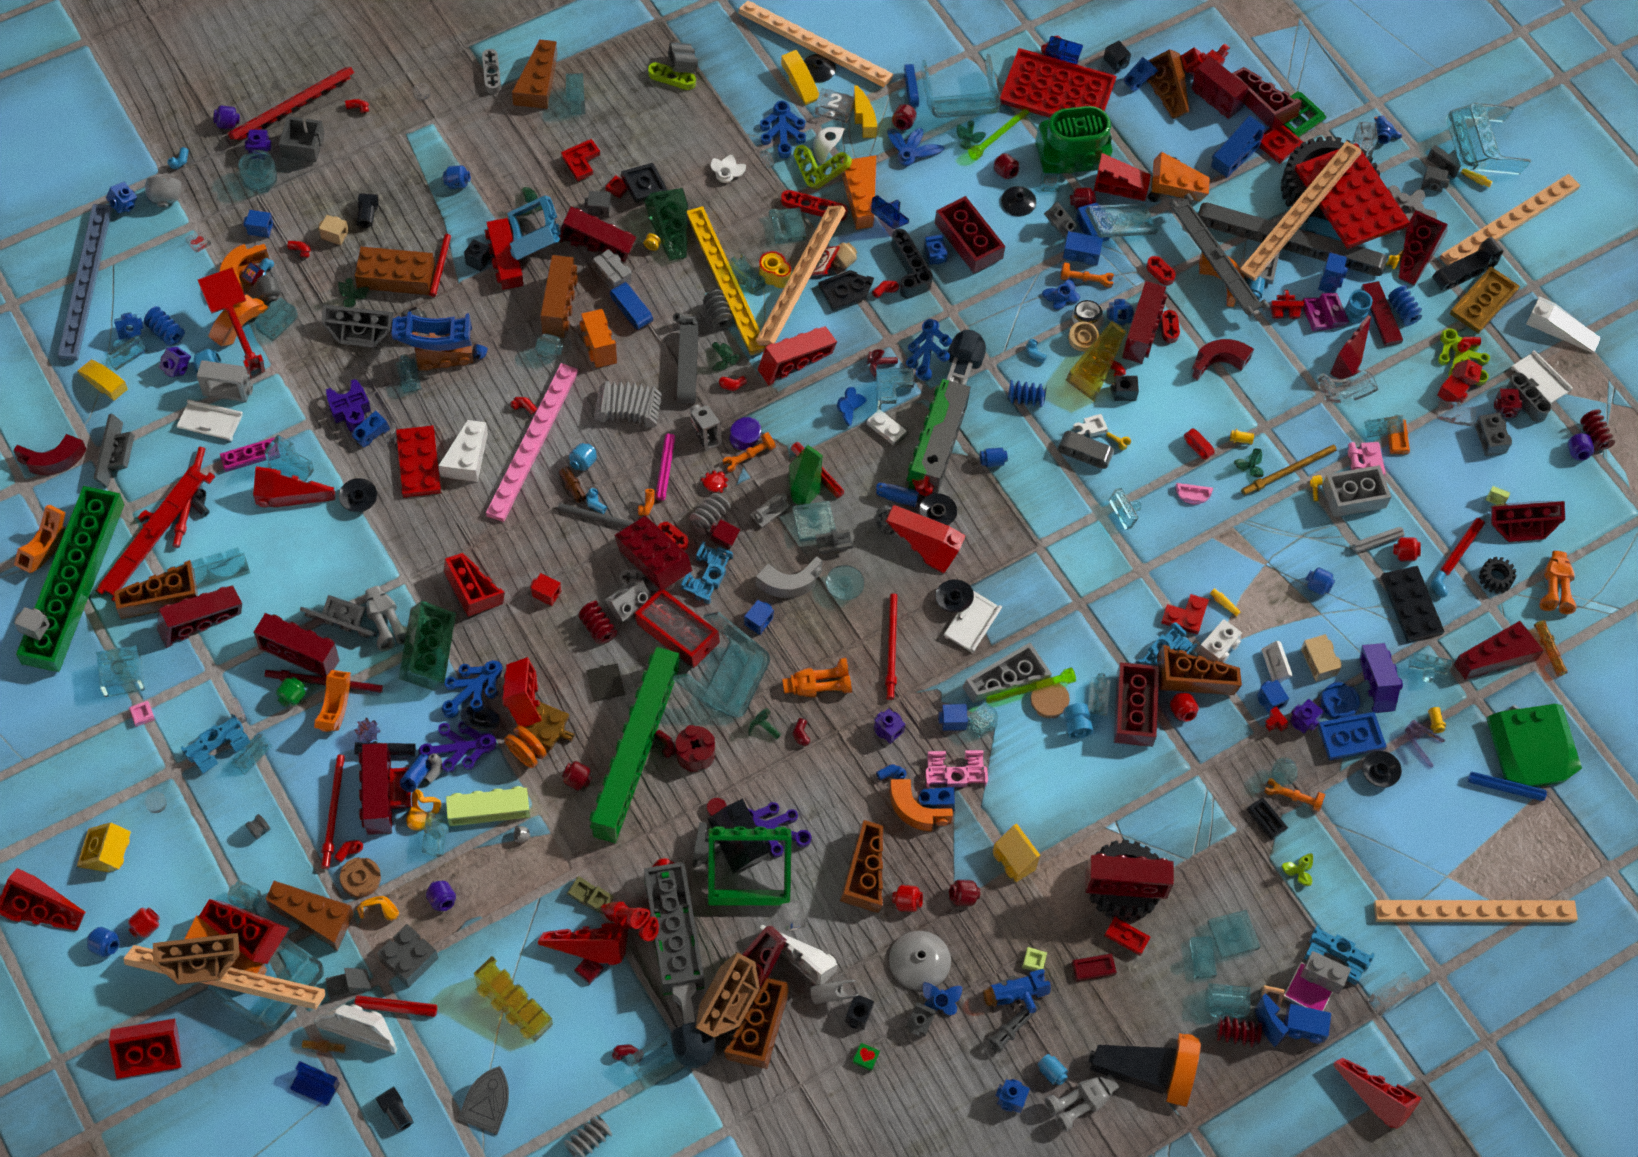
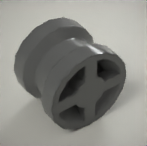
M257 814L252 822L248 821L245 824L257 840L261 837L262 833L271 830L260 814Z

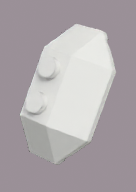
M344 1004L315 1018L317 1028L395 1054L397 1052L387 1024L378 1012L370 1011L369 1013L363 1011L357 1005L351 1004V1006Z

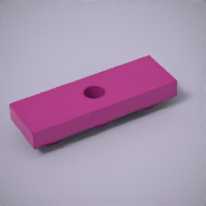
M275 437L220 453L225 472L281 456Z

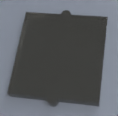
M618 663L607 666L600 665L598 668L586 670L593 702L605 699L611 700V698L625 695Z

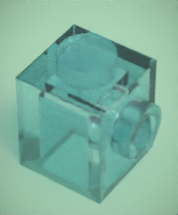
M984 702L968 716L967 726L981 738L986 732H992L997 727L999 715L992 706H988Z

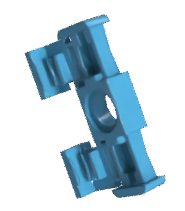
M703 541L696 554V560L707 561L708 567L702 580L700 578L694 579L691 572L687 574L681 584V589L695 594L696 600L700 601L703 599L704 603L710 604V596L714 588L719 587L726 573L725 566L729 558L733 559V553L721 547H718L716 552V549L706 546V542ZM711 572H717L719 577L711 579L708 575Z
M1174 622L1170 625L1172 629L1165 636L1162 634L1147 649L1149 653L1142 660L1139 658L1136 664L1158 666L1157 654L1159 651L1157 650V644L1159 643L1178 651H1186L1189 648L1187 654H1190L1198 644L1193 645L1186 637L1184 638L1186 631L1178 623Z
M231 714L232 718L218 727L214 725L198 735L199 739L185 748L181 747L186 758L191 763L195 762L202 773L218 764L216 758L208 753L224 742L230 740V745L235 752L251 743L243 731L244 728L234 714ZM211 736H217L215 740L208 741Z
M1317 925L1309 940L1311 945L1304 959L1307 960L1312 951L1323 956L1325 953H1329L1346 962L1347 967L1351 968L1346 981L1357 985L1363 971H1367L1374 958V953L1372 952L1369 955L1355 948L1356 943L1338 934L1334 937L1319 929L1320 925ZM1337 945H1344L1347 951L1340 952L1337 949Z

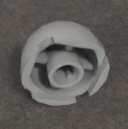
M164 177L147 178L145 181L146 196L151 202L156 203L158 207L166 208L169 204H173L179 199L181 195V181L175 178H170V181L164 180Z

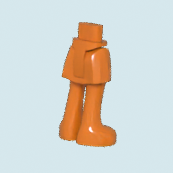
M1552 551V557H1550L1544 571V576L1548 581V593L1541 598L1539 607L1544 611H1552L1559 605L1560 613L1572 614L1576 611V603L1571 595L1570 582L1574 580L1575 574L1569 559H1567V553ZM1558 584H1561L1560 602L1558 596Z
M846 658L839 659L837 666L831 669L813 670L810 667L790 675L791 678L782 679L784 694L793 692V695L816 697V693L821 691L852 693ZM841 678L835 681L816 683V680Z

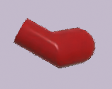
M883 281L872 291L874 297L879 298L883 293H894L899 289V284L896 281Z
M359 840L344 842L334 858L342 863L347 855L361 852L363 850V843Z

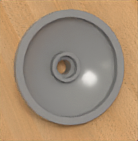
M912 931L904 934L894 943L890 951L889 965L893 976L901 985L911 990L923 991V982L931 983L937 987L946 979L951 966V956L946 944L938 936L926 931ZM922 953L925 957L919 958L918 954Z

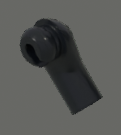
M198 489L194 493L192 506L202 517H206L210 513L209 509L204 505L206 491Z

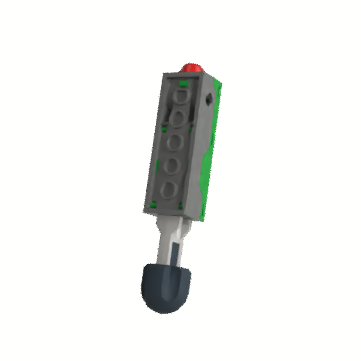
M963 330L957 333L949 346V362L952 365L947 380L942 379L941 384L936 385L934 400H931L929 414L926 415L924 421V429L920 432L918 446L916 445L913 453V461H910L909 473L906 480L909 481V488L917 490L919 494L924 496L939 493L968 406L971 387L966 386L971 369L980 368L986 353L984 339L981 334L973 330Z
M662 858L657 860L652 867L644 868V882L650 916L656 917L659 924V931L654 939L660 980L663 996L673 994L674 1002L682 1010L684 1024L681 1027L675 1028L670 1034L675 1058L683 1066L697 1069L706 1065L711 1060L715 1047L714 1038L695 1027L696 1022L692 1004L696 999V990L704 989V973L685 863H674L668 858Z

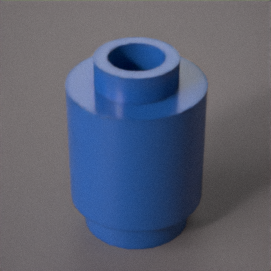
M1003 447L988 448L980 451L981 466H1004L1005 462L1008 461L1007 451H1004Z

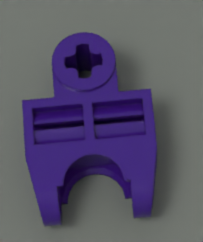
M356 379L350 380L351 388L346 394H338L335 390L332 391L331 387L326 389L329 408L335 423L345 420L350 432H353L365 420L364 413L371 411L366 393Z

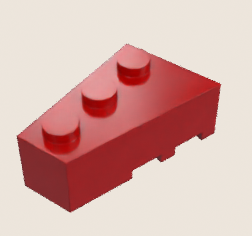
M464 553L445 558L443 571L467 617L503 604L505 592L501 588H497L489 577L481 573L479 567Z
M526 657L506 664V672L504 673L505 683L503 685L504 693L502 696L504 707H508L517 725L526 727L541 722V715H539L536 707L540 706V702L535 700V692H538L537 675L529 658Z

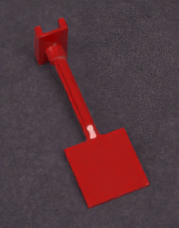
M233 267L198 279L197 281L211 314L226 309L245 353L243 364L246 367L247 373L251 377L250 372L259 368L261 373H264V360L261 354L256 356L252 352L233 308L234 305L247 301Z

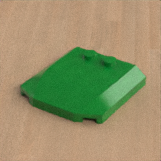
M1549 704L1500 711L1486 718L1504 780L1539 787L1564 783L1582 769L1563 705Z

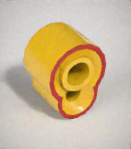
M775 251L764 253L759 260V277L761 281L777 288H784L791 276V266L786 262L785 257L781 253Z

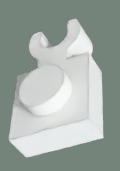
M1102 414L1084 418L1083 423H1075L1072 428L1073 430H1081V432H1077L1078 434L1084 436L1088 433L1090 437L1101 435L1108 431Z

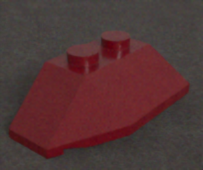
M1530 501L1491 506V525L1507 542L1546 539L1565 521V501Z

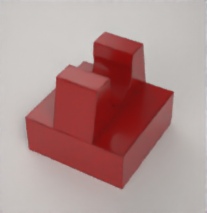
M1277 706L1271 709L1270 718L1265 721V727L1269 732L1277 727L1282 732L1288 727V721Z

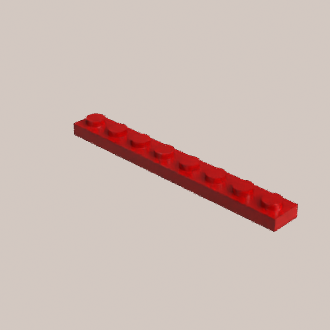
M345 67L233 129L228 132L230 139L242 140L247 137L246 133L249 130H260L262 128L261 125L266 122L270 124L276 121V117L280 114L284 116L292 112L291 108L295 106L301 107L306 104L307 99L319 97L322 95L321 92L323 90L329 91L335 88V84L339 81L343 83L351 79L350 75L354 74L352 67Z

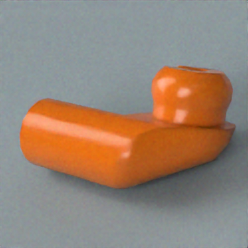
M653 489L645 490V506H638L639 516H648L654 505L655 491Z

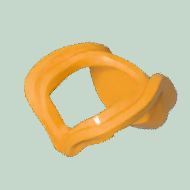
M419 789L413 791L412 808L406 817L407 826L415 831L426 829L439 813L441 801L435 797H424ZM418 800L422 803L433 802L432 811L426 812L422 810L418 805Z
M385 896L366 899L357 907L361 919L364 918V906L380 903L384 917L389 921L397 919L399 911L392 901Z

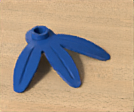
M893 128L887 129L891 143L899 151L898 161L903 166H910L915 161V158L935 155L945 149L944 146L938 144H927L918 147L923 136L922 128H917L911 133L907 144H905L902 135Z

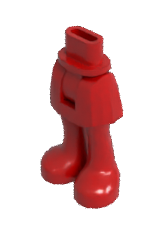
M623 901L611 902L601 906V911L605 917L617 926L625 929L640 928L639 935L644 941H652L656 938L659 931L658 920L656 917L650 916L648 909L641 907L629 908Z

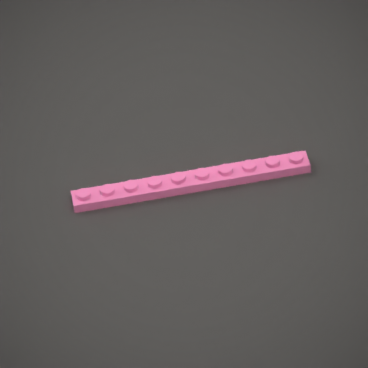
M560 364L486 511L487 517L502 522L505 521L576 379L578 369Z

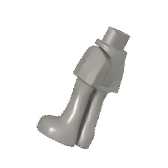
M379 586L367 589L365 591L367 596L366 611L368 618L375 622L379 631L378 649L380 651H388L395 644L393 635L384 621L385 618H388L398 644L403 645L413 639V634L397 618L395 602L384 591H381Z
M1109 1074L1104 1078L1100 1076L1099 1078L1095 1077L1078 1083L1077 1089L1059 1099L1054 1095H1049L1044 1098L1050 1115L1052 1117L1056 1116L1055 1122L1057 1126L1066 1133L1072 1129V1122L1089 1110L1092 1112L1098 1111L1113 1095L1112 1092L1119 1089V1086L1112 1075ZM1080 1099L1084 1101L1075 1108L1067 1112L1060 1113Z

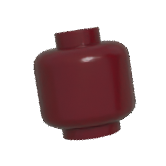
M902 104L896 108L892 116V122L896 128L908 130L913 126L917 113L912 106Z
M1004 153L995 159L993 169L1002 178L1011 179L1019 172V162L1010 154Z
M1090 187L1076 188L1073 191V195H1070L1071 206L1074 205L1076 210L1080 207L1096 203L1095 191H1092Z
M574 761L571 764L568 763L561 775L564 778L563 783L577 791L581 790L583 786L587 788L592 780V777L589 776L590 768L578 761Z
M959 879L950 885L949 898L956 906H973L977 899L980 898V888L977 887L973 880Z

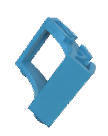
M544 195L507 213L509 217L508 222L513 229L514 240L510 243V252L514 259L520 260L560 240L558 237L561 235L560 225L555 223L557 214L549 196ZM541 205L545 216V226L523 236L517 216Z

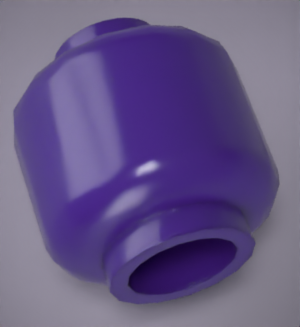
M220 105L217 109H214L213 123H216L218 128L234 129L235 125L239 124L240 113H236L235 107Z
M1579 433L1573 435L1568 440L1567 446L1573 459L1584 461L1594 453V446L1589 435Z
M435 881L429 885L426 891V899L434 910L447 911L453 907L456 894L447 881Z

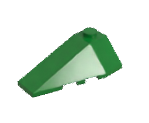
M809 445L790 463L788 471L791 498L797 505H802L804 508L820 493L823 455Z

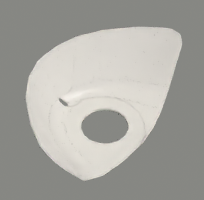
M827 127L817 133L813 142V152L820 164L825 163L828 153L839 142L843 131L846 130L845 128ZM833 132L836 138L829 141L825 138V134Z

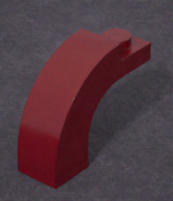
M1232 339L1211 341L1198 351L1196 362L1192 367L1194 369L1192 377L1199 380L1210 365L1218 362L1231 364L1242 371L1251 359L1254 348Z
M66 434L60 444L48 452H35L20 445H16L13 451L17 461L27 465L30 473L55 475L77 464L87 449L83 440Z

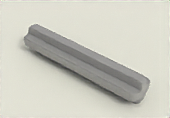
M1397 527L1352 543V549L1358 553L1404 537V530L1402 527Z

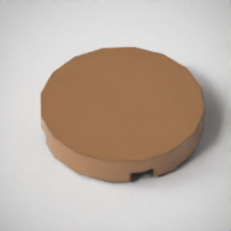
M1055 681L1038 683L1033 688L1030 697L1032 708L1037 711L1038 715L1045 718L1059 717L1063 714V709L1069 705L1070 701L1066 688Z
M353 858L347 861L340 871V884L343 890L350 896L357 898L367 897L374 893L381 881L379 867L369 858Z

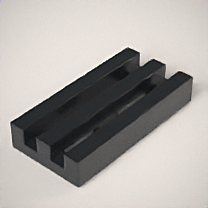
M1263 797L1247 808L1249 814L1271 840L1288 829L1287 825ZM1260 804L1268 812L1272 819L1277 823L1280 829L1276 827V825L1271 821V818L1262 810V808L1259 806Z

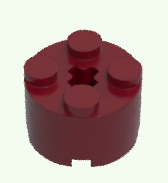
M689 725L682 730L675 742V753L679 765L690 772H698V770H705L710 767L715 759L714 735L706 728Z

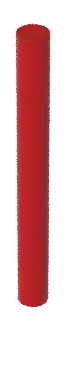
M444 234L429 295L432 297L437 295L451 240L450 234Z

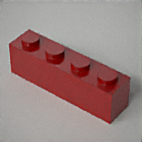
M508 218L486 222L487 229L484 230L486 240H490V244H488L490 255H494L492 265L493 269L498 271V273H495L497 284L501 283L502 290L524 286L519 260L514 259L510 252V243L513 242Z

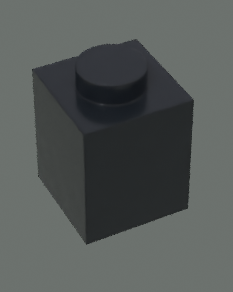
M1117 41L1105 48L1103 59L1116 72L1120 69H1125L1129 65L1131 53L1120 41Z

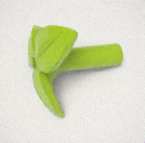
M1312 853L1302 856L1298 860V867L1293 862H1285L1281 865L1283 871L1289 876L1298 873L1297 881L1304 886L1312 885L1311 875L1305 872V870L1312 868Z

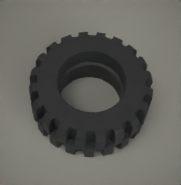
M1117 840L1113 841L1110 846L1106 844L1101 847L1100 852H1096V854L1102 853L1113 857L1125 855L1127 858L1139 856L1152 860L1159 858L1156 853H1150L1151 848L1148 846L1142 847L1140 842L1134 841V844L1129 843V840H1122V843H1119ZM1088 893L1090 894L1089 899L1091 903L1094 904L1096 902V909L1099 912L1103 910L1106 912L1105 916L1109 918L1115 916L1122 921L1124 918H1127L1128 922L1134 921L1136 916L1139 919L1144 918L1147 913H1151L1160 900L1158 898Z

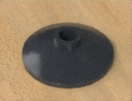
M819 54L810 55L804 60L814 82H826L835 74V63Z
M1015 186L1003 193L1001 203L1009 214L1025 216L1035 209L1036 197L1029 189Z
M351 479L341 487L339 500L341 505L348 511L363 512L375 504L377 490L374 484L367 479Z
M935 493L928 495L920 504V515L945 525H950L957 516L955 502L945 494Z
M952 579L945 581L936 590V602L947 612H962L968 609L974 600L972 587L962 580Z
M471 706L461 711L460 717L462 722L470 728L489 731L497 728L500 724L498 714L487 707H483L479 712L473 711Z
M1386 751L1371 752L1362 763L1364 777L1368 782L1377 787L1387 788L1395 785L1402 774L1401 764L1398 759Z

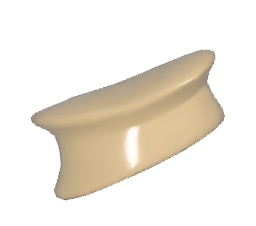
M1077 322L1071 327L1068 340L1075 350L1082 352L1092 351L1098 346L1099 332L1092 323Z

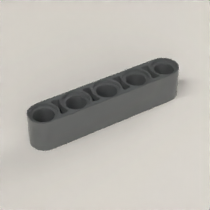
M680 325L677 403L696 404L699 325Z

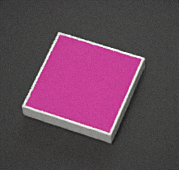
M1300 962L1283 998L1298 1006L1324 1011L1333 992L1300 977L1305 966L1303 962Z

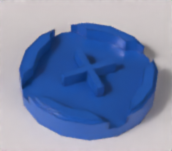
M1343 682L1328 685L1323 691L1320 700L1325 713L1334 719L1354 716L1360 706V697L1357 691L1352 686L1349 687Z

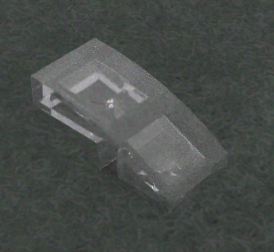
M1439 401L1437 419L1458 425L1475 426L1476 407L1458 406L1457 402Z

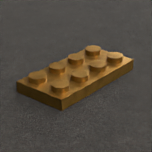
M1490 267L1451 309L1449 314L1479 334L1514 296L1520 286L1493 267Z

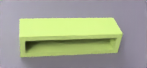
M520 786L508 790L493 789L490 792L474 791L471 794L454 793L451 796H446L449 826L530 818L527 788Z

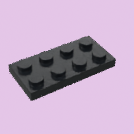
M1418 566L1382 573L1381 579L1407 643L1443 635L1445 631Z

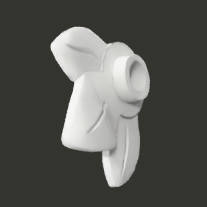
M729 155L722 161L713 158L711 169L716 173V178L719 182L728 183L733 178L742 176L746 170V165L736 164L734 156Z

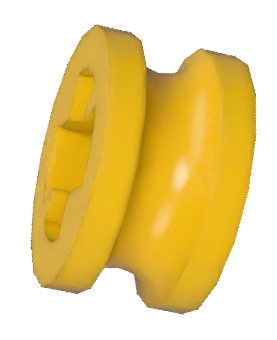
M649 233L643 244L647 249L656 251L661 244V239L657 235Z

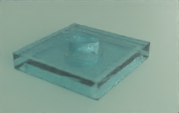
M830 501L792 506L799 542L816 540L815 534L831 532V529H836Z
M1247 910L1207 921L1221 959L1260 949L1261 946Z

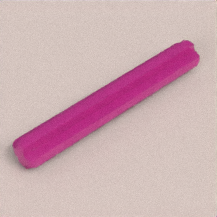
M674 434L665 435L655 495L656 500L664 501L666 499L675 443Z

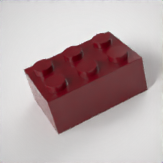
M1210 56L1196 68L1191 90L1218 110L1221 115L1230 119L1243 108L1249 86Z

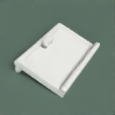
M1535 350L1511 368L1517 373L1526 375L1551 405L1573 389Z
M188 399L187 406L177 424V428L232 441L243 415L240 411Z
M973 591L974 600L971 606L962 612H958L944 633L946 639L949 638L971 653L975 651L1002 609L1001 605L997 606Z

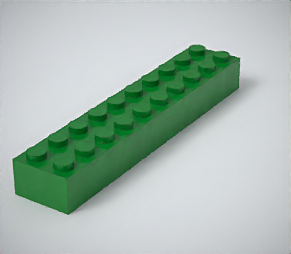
M87 486L82 487L34 607L46 616L50 625L40 641L25 634L23 635L16 652L22 665L60 672L125 504L120 493Z
M656 647L655 652L649 656L648 664L650 665L648 670L643 672L642 687L637 688L635 695L637 700L630 707L629 722L625 721L622 730V733H624L623 738L617 742L616 757L612 756L609 764V768H611L610 773L604 777L603 792L598 793L596 799L597 808L592 810L589 818L593 837L615 844L679 672V653Z

